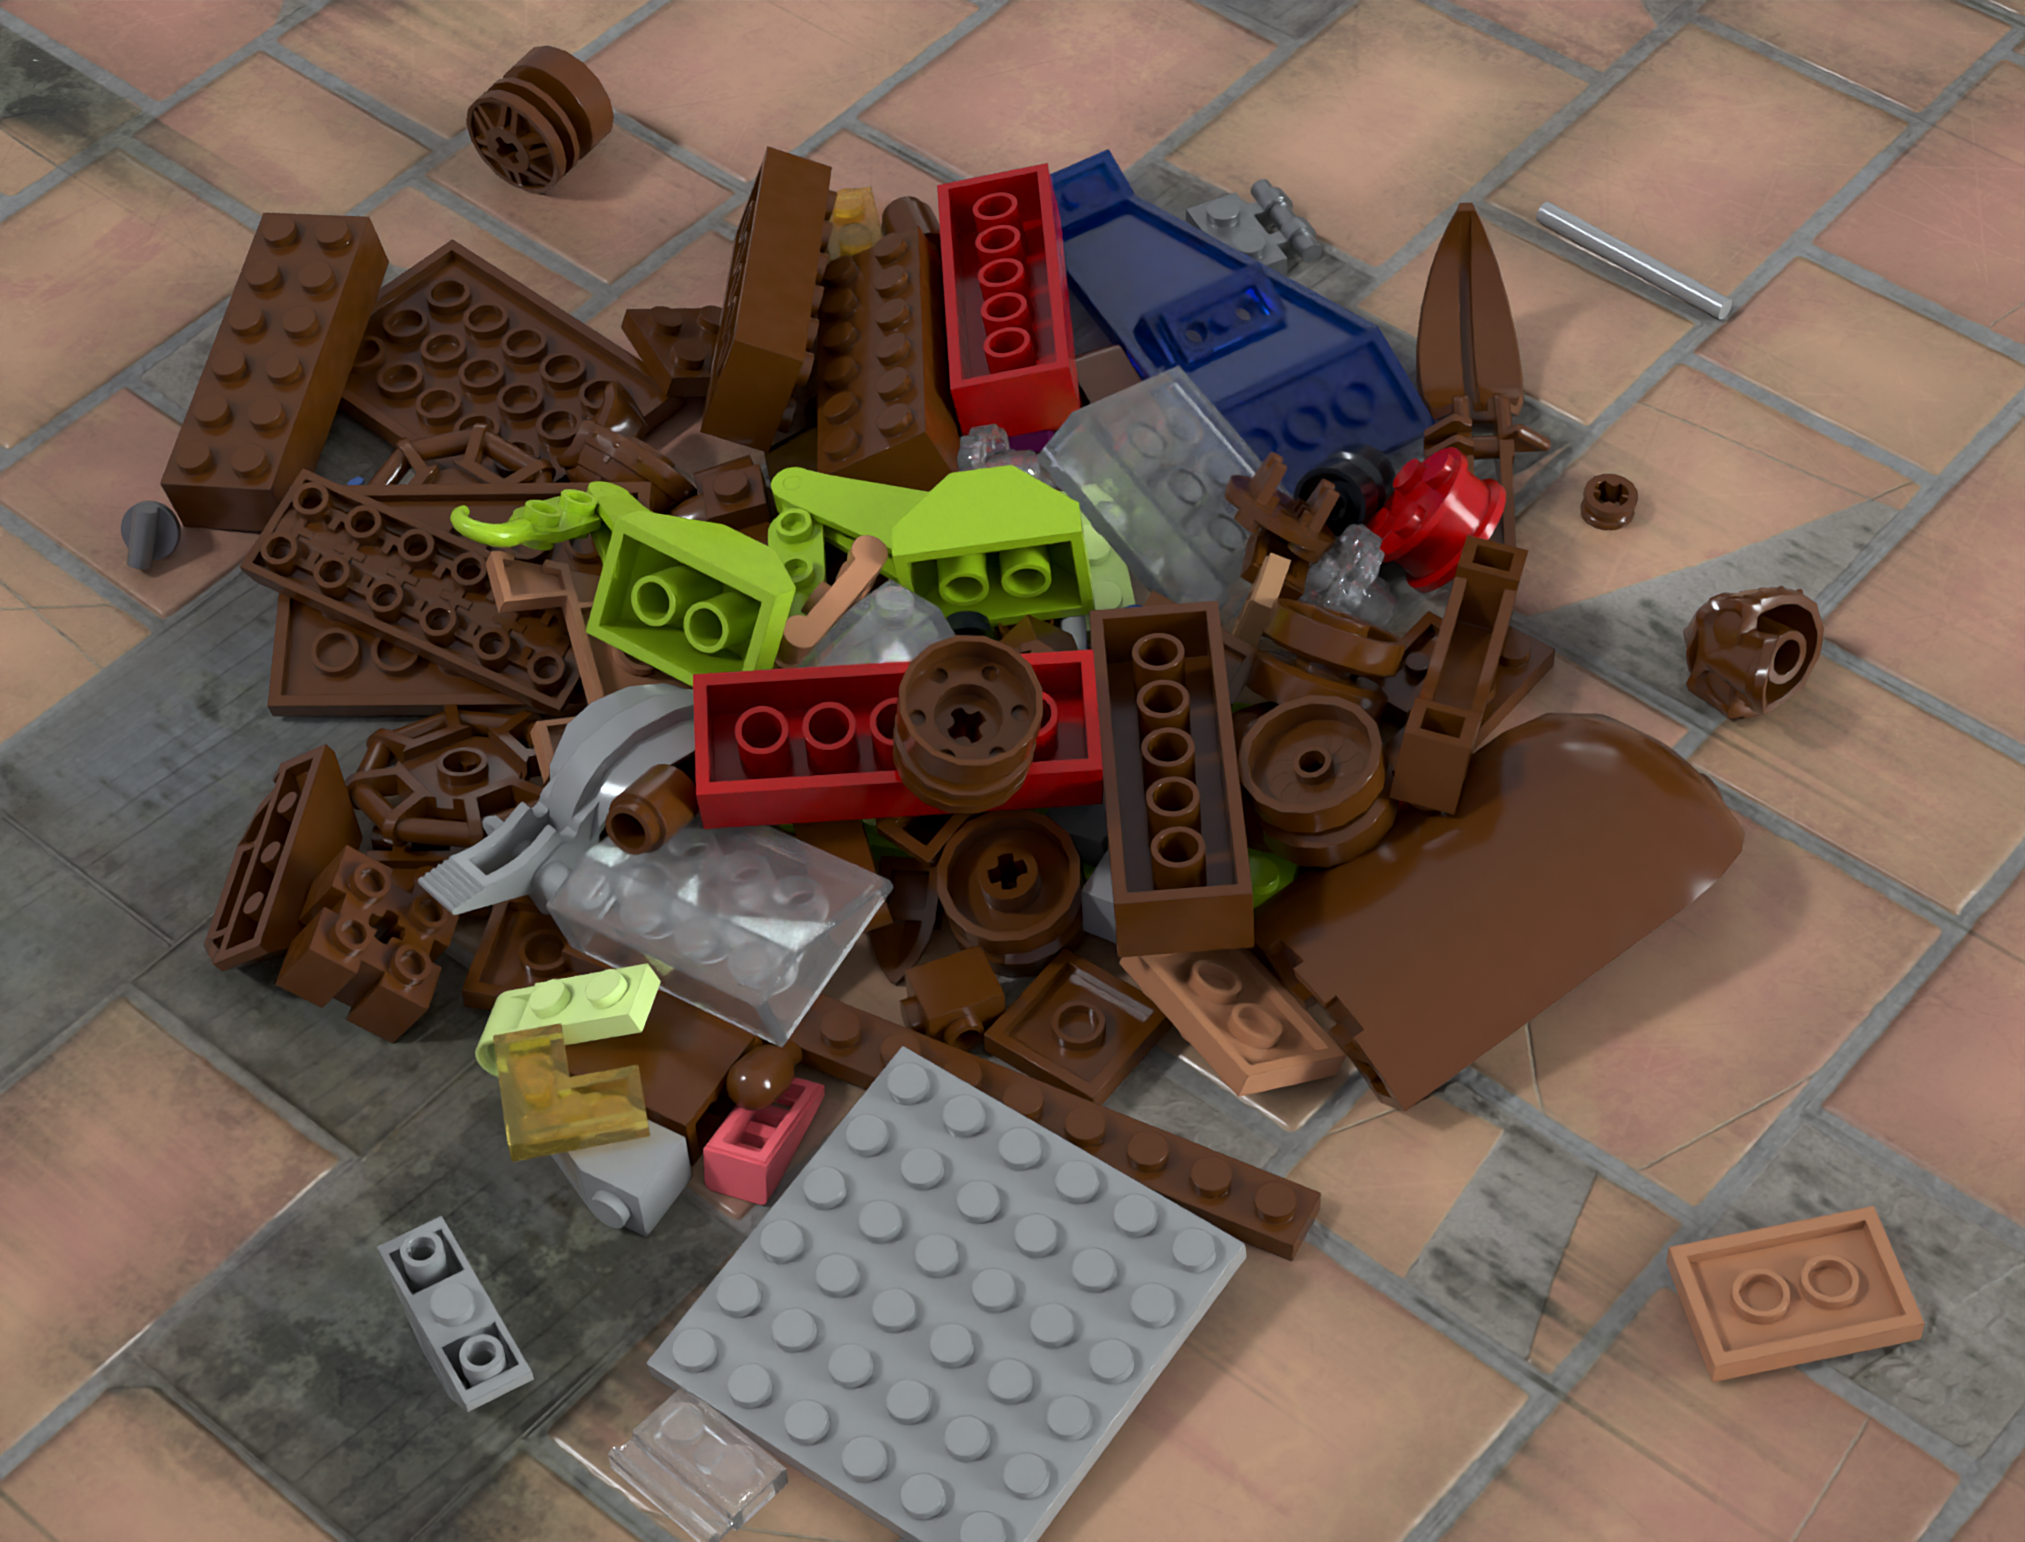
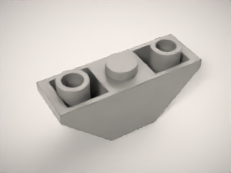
M442 1216L377 1246L379 1256L418 1343L450 1399L469 1412L534 1379L529 1365Z

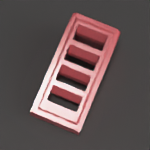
M794 1077L790 1088L775 1101L776 1103L792 1107L790 1110L770 1105L762 1110L750 1111L735 1105L703 1148L706 1187L711 1191L755 1204H766L778 1187L825 1096V1085Z

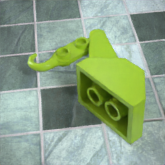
M1013 465L949 473L930 492L832 476L800 467H791L780 471L771 482V489L779 515L769 526L768 546L777 551L796 587L788 618L794 615L807 616L801 612L805 602L822 581L827 583L825 541L848 554L854 540L864 535L880 539L887 547L888 558L880 574L899 584L911 638L936 635L946 617L961 611L979 612L989 619L992 627L999 626L998 623H1002V626L1018 624L1027 614L1040 620L1088 615L1089 611L1096 610L1079 502Z
M602 481L589 483L587 492L565 489L561 491V495L543 501L529 500L525 503V506L514 510L508 522L501 524L484 523L467 517L470 511L465 505L453 509L450 521L459 533L477 543L492 547L505 548L522 544L536 550H551L555 543L572 538L585 539L590 533L603 563V569L586 633L692 687L693 674L773 669L796 587L775 549L724 524L653 513L637 501L626 489Z

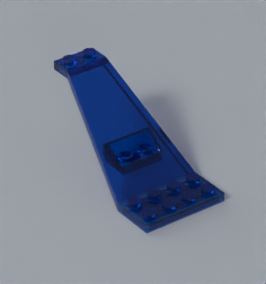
M1109 149L1050 174L1061 218L1069 289L1112 344L1117 343L1122 347L1148 392L1178 430L1233 527L1240 525L1234 519L1238 508L1224 498L1225 485L1231 475L1240 474L1252 478L1270 452L1282 456V463L1287 465V470L1277 490L1293 499V493L1298 481L1338 448L1351 443L1369 444L1382 451L1384 455H1387L1423 438L1424 430L1435 424L1434 419L1377 325L1135 195ZM1241 308L1246 310L1251 320L1239 318L1235 313V309ZM1186 331H1196L1202 337L1203 342L1190 340Z

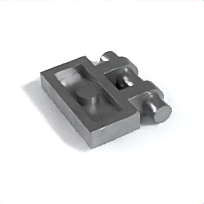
M1260 179L1251 187V195L1256 200V202L1245 205L1235 192L1186 209V227L1236 292L1287 275L1288 257L1298 254L1304 262H1313L1322 252L1321 246L1315 240V229L1304 217H1297L1292 211L1293 204L1291 199L1281 188L1273 187L1267 179ZM1276 225L1280 231L1268 234L1264 228Z

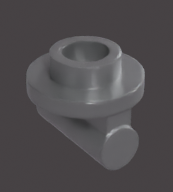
M147 500L135 504L124 514L121 521V535L124 543L129 548L127 565L135 569L151 568L152 560L168 556L178 546L181 538V527L177 516L169 507L157 501Z

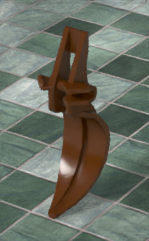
M1472 202L1459 203L1434 256L1420 311L1416 343V384L1421 407L1434 420H1441L1424 430L1423 454L1425 460L1442 449L1456 448L1466 456L1468 470L1473 474L1474 460L1493 459L1497 482L1506 491V503L1502 516L1488 540L1516 547L1512 466L1514 464L1515 452L1548 451L1551 448V442L1547 437L1523 424H1512V417L1519 416L1524 403L1519 347L1511 308L1499 265L1483 223ZM1493 434V435H1486V436H1472V435Z

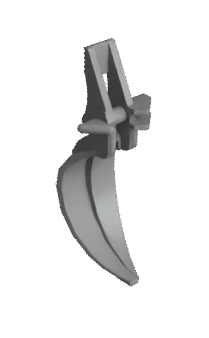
M666 683L628 686L591 702L567 724L549 765L550 782L543 788L538 803L533 808H530L526 803L521 802L505 822L496 815L485 817L483 819V828L488 836L474 846L450 856L442 864H438L430 873L427 872L424 877H420L418 884L452 915L528 894L544 915L559 913L565 909V900L580 898L587 893L585 882L575 872L588 864L596 856L599 850V834L605 827L606 816L609 813V807L613 799L652 766L657 764L675 766L695 754L693 690Z

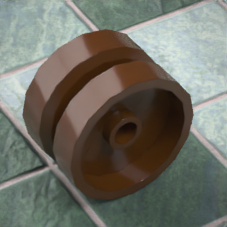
M1276 598L1264 632L1275 644L1288 651L1280 649L1259 651L1255 655L1246 686L1258 695L1279 705L1283 702L1308 695L1338 696L1360 705L1379 726L1388 695L1379 685L1365 677L1385 679L1395 676L1407 642L1399 636L1351 614L1293 599Z
M1308 695L1283 702L1258 718L1244 736L1237 759L1241 783L1248 803L1252 807L1260 836L1276 856L1298 866L1328 868L1355 860L1379 844L1393 826L1399 805V800L1389 798L1394 777L1386 757L1378 725L1360 705L1338 696Z
M1027 809L990 811L969 820L948 840L937 864V894L961 951L980 945L994 974L1006 978L1037 976L1064 947L1075 952L1081 946L1086 931L1083 930L1081 890L1087 880L1084 876L1080 856L1069 833L1049 816Z

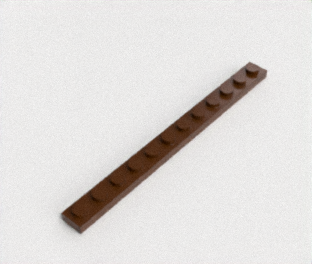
M594 905L562 950L566 968L582 975L590 974V971L596 973L608 969L648 963L660 979L661 984L761 1028L763 1045L777 1046L785 1039L793 1040L802 1050L803 1057L800 1063L866 1090L900 1048L904 1046L1234 1238L1291 1262L1320 1210L1321 1193L599 905Z

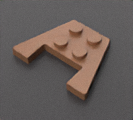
M491 551L485 564L498 613L554 607L562 608L588 705L628 686L666 683L693 690L692 686L586 633L600 576L571 571L568 563L546 559L544 564L540 565L514 560L515 553ZM575 717L536 721L530 732L544 784L550 782L549 765L567 724Z

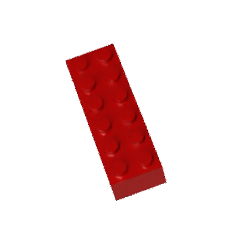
M1048 163L937 185L950 390L965 445L997 442L1007 437L1043 430L1054 431L1065 426L1083 423L1061 218Z
M1093 649L1020 654L1031 664L1041 684L1043 717L1036 739L1033 762L1023 786L1004 804L986 811L1103 804V766ZM911 661L693 674L696 797L703 829L952 814L923 803L903 784L893 763V729L897 714L899 685Z

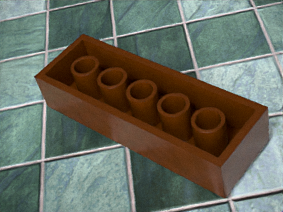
M769 146L766 148L734 237L702 418L701 433L769 453L776 432L779 431L785 434L788 432L797 401L792 397L797 386L801 388L806 386L814 361V354L810 353L819 326V320L815 319L824 291V287L820 286L828 262V254H825L833 227V223L829 222L837 198V192L829 189L831 166Z
M263 212L160 482L184 527L263 531L301 470L304 468L310 472H315L389 264L387 255L370 217Z
M917 225L902 233L888 234L881 238L874 246L850 257H838L826 266L820 286L824 287L818 309L817 472L930 492L949 473L959 472L957 412L950 390L942 262Z
M1218 601L1089 611L1091 646L1094 651L1103 766V790L1118 958L1254 947L1253 891Z

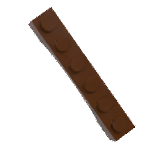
M1467 535L1420 695L1415 697L1404 731L1389 798L1407 802L1420 810H1438L1455 814L1513 615L1529 550Z

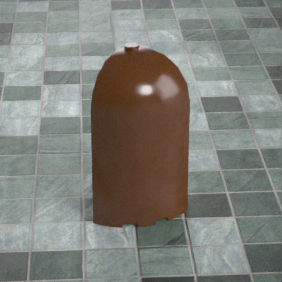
M1546 713L1501 733L1472 754L1455 814L1438 810H1420L1404 802L1398 806L1395 822L1379 844L1353 861L1328 868L1312 867L1254 908V947H1249L1248 949L1307 1010L1318 1002L1329 1012L1337 1022L1336 1025L1329 1029V1034L1351 1059L1382 1104L1407 1111L1688 906L1718 881L1742 852L1745 832L1723 802L1722 795L1714 782L1705 774L1699 773L1682 756L1660 740L1604 714Z

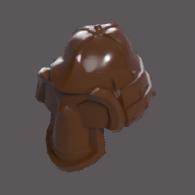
M616 379L606 386L605 395L603 396L604 401L594 420L587 419L581 421L571 446L556 458L560 468H564L569 483L595 481L651 482L654 490L653 513L666 515L678 504L697 495V488L674 470L675 464L670 459L642 441L650 428L632 396Z
M1783 586L1761 587L1738 593L1724 592L1711 597L1708 602L1704 603L1695 612L1689 625L1683 630L1687 649L1686 661L1688 671L1691 673L1686 682L1688 691L1712 705L1726 718L1747 719L1771 712L1804 688L1820 657L1824 627L1817 603L1804 595L1802 589L1792 590Z

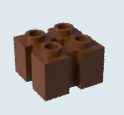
M346 845L312 882L298 921L306 927L290 943L275 985L321 1008L334 998L351 1007L346 1019L347 1021L393 1044L428 1010L442 967L433 962L449 947L460 914L452 915L424 890L417 881L408 891L392 884L390 880L393 872L392 868Z

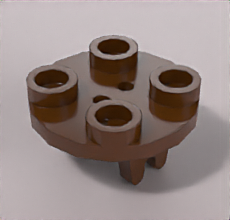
M1274 452L1269 453L1252 478L1240 474L1231 475L1225 485L1224 498L1238 508L1234 519L1242 527L1261 537H1265L1270 530L1287 540L1286 546L1289 550L1310 563H1318L1322 555L1331 550L1335 543V535L1325 522L1340 495L1334 490L1335 484L1322 479L1307 501L1301 498L1295 501L1277 490L1287 470V465L1282 463L1283 457Z

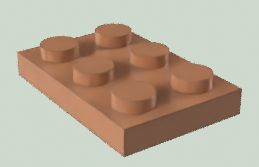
M1248 948L1122 957L1119 962L1124 970L1140 986L1142 992L1157 1005L1179 1030L1181 1036L1198 1051L1219 1075L1221 1081L1231 1088L1238 1097L1336 1076L1347 1056Z
M1874 1206L1668 1248L1666 1264L1712 1382L1920 1340L1925 1325Z

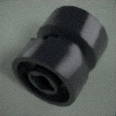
M1351 443L1338 448L1324 461H1321L1309 470L1298 481L1293 493V499L1297 501L1298 498L1307 501L1322 479L1335 484L1334 490L1340 495L1325 524L1334 533L1335 543L1351 539L1366 526L1376 512L1383 508L1386 501L1395 491L1393 482L1396 473L1391 461L1382 451L1369 444Z

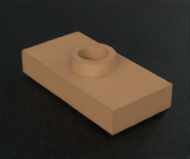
M1270 553L1269 556L1266 555L1237 617L1232 635L1255 648L1261 636L1269 638L1264 629L1273 602L1279 597L1291 560L1274 553Z

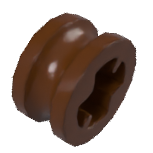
M1616 474L1594 476L1587 482L1584 488V499L1580 506L1581 516L1587 524L1600 530L1624 528L1634 517V509L1638 501V491L1634 484L1625 477ZM1614 502H1619L1620 506H1616Z

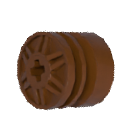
M547 45L531 49L503 76V79L497 80L468 108L466 124L470 139L480 157L497 176L510 185L527 192L543 193L550 190L577 164L578 160L586 156L611 132L614 114L608 94L592 71L582 61L567 51Z
M955 635L930 644L909 663L899 685L897 714L893 729V763L903 784L923 803L948 813L978 814L1004 804L1023 786L1033 762L1036 739L1043 717L1042 687L1031 664L1009 645L986 636Z

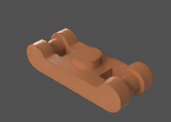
M870 535L860 536L855 539L847 554V561L843 563L838 572L836 582L830 586L825 581H822L815 588L801 610L807 616L794 615L787 619L773 669L808 667L866 599L876 581L877 575L881 572L888 558L887 547L880 539Z

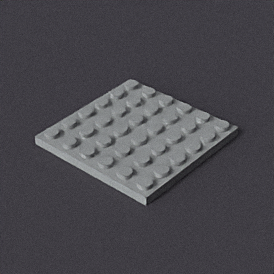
M902 1046L646 1362L651 1376L908 1542H1037L1246 1259L1245 1243Z

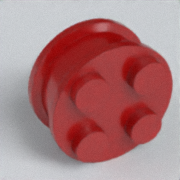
M1453 447L1445 448L1432 454L1422 463L1415 458L1401 468L1393 482L1395 491L1386 501L1383 508L1376 512L1368 521L1363 531V537L1368 540V550L1374 558L1380 562L1394 561L1406 570V580L1409 586L1419 593L1432 592L1455 577L1467 535L1485 540L1490 538L1502 516L1506 503V491L1496 480L1491 478L1480 480L1468 470L1466 456L1458 449Z

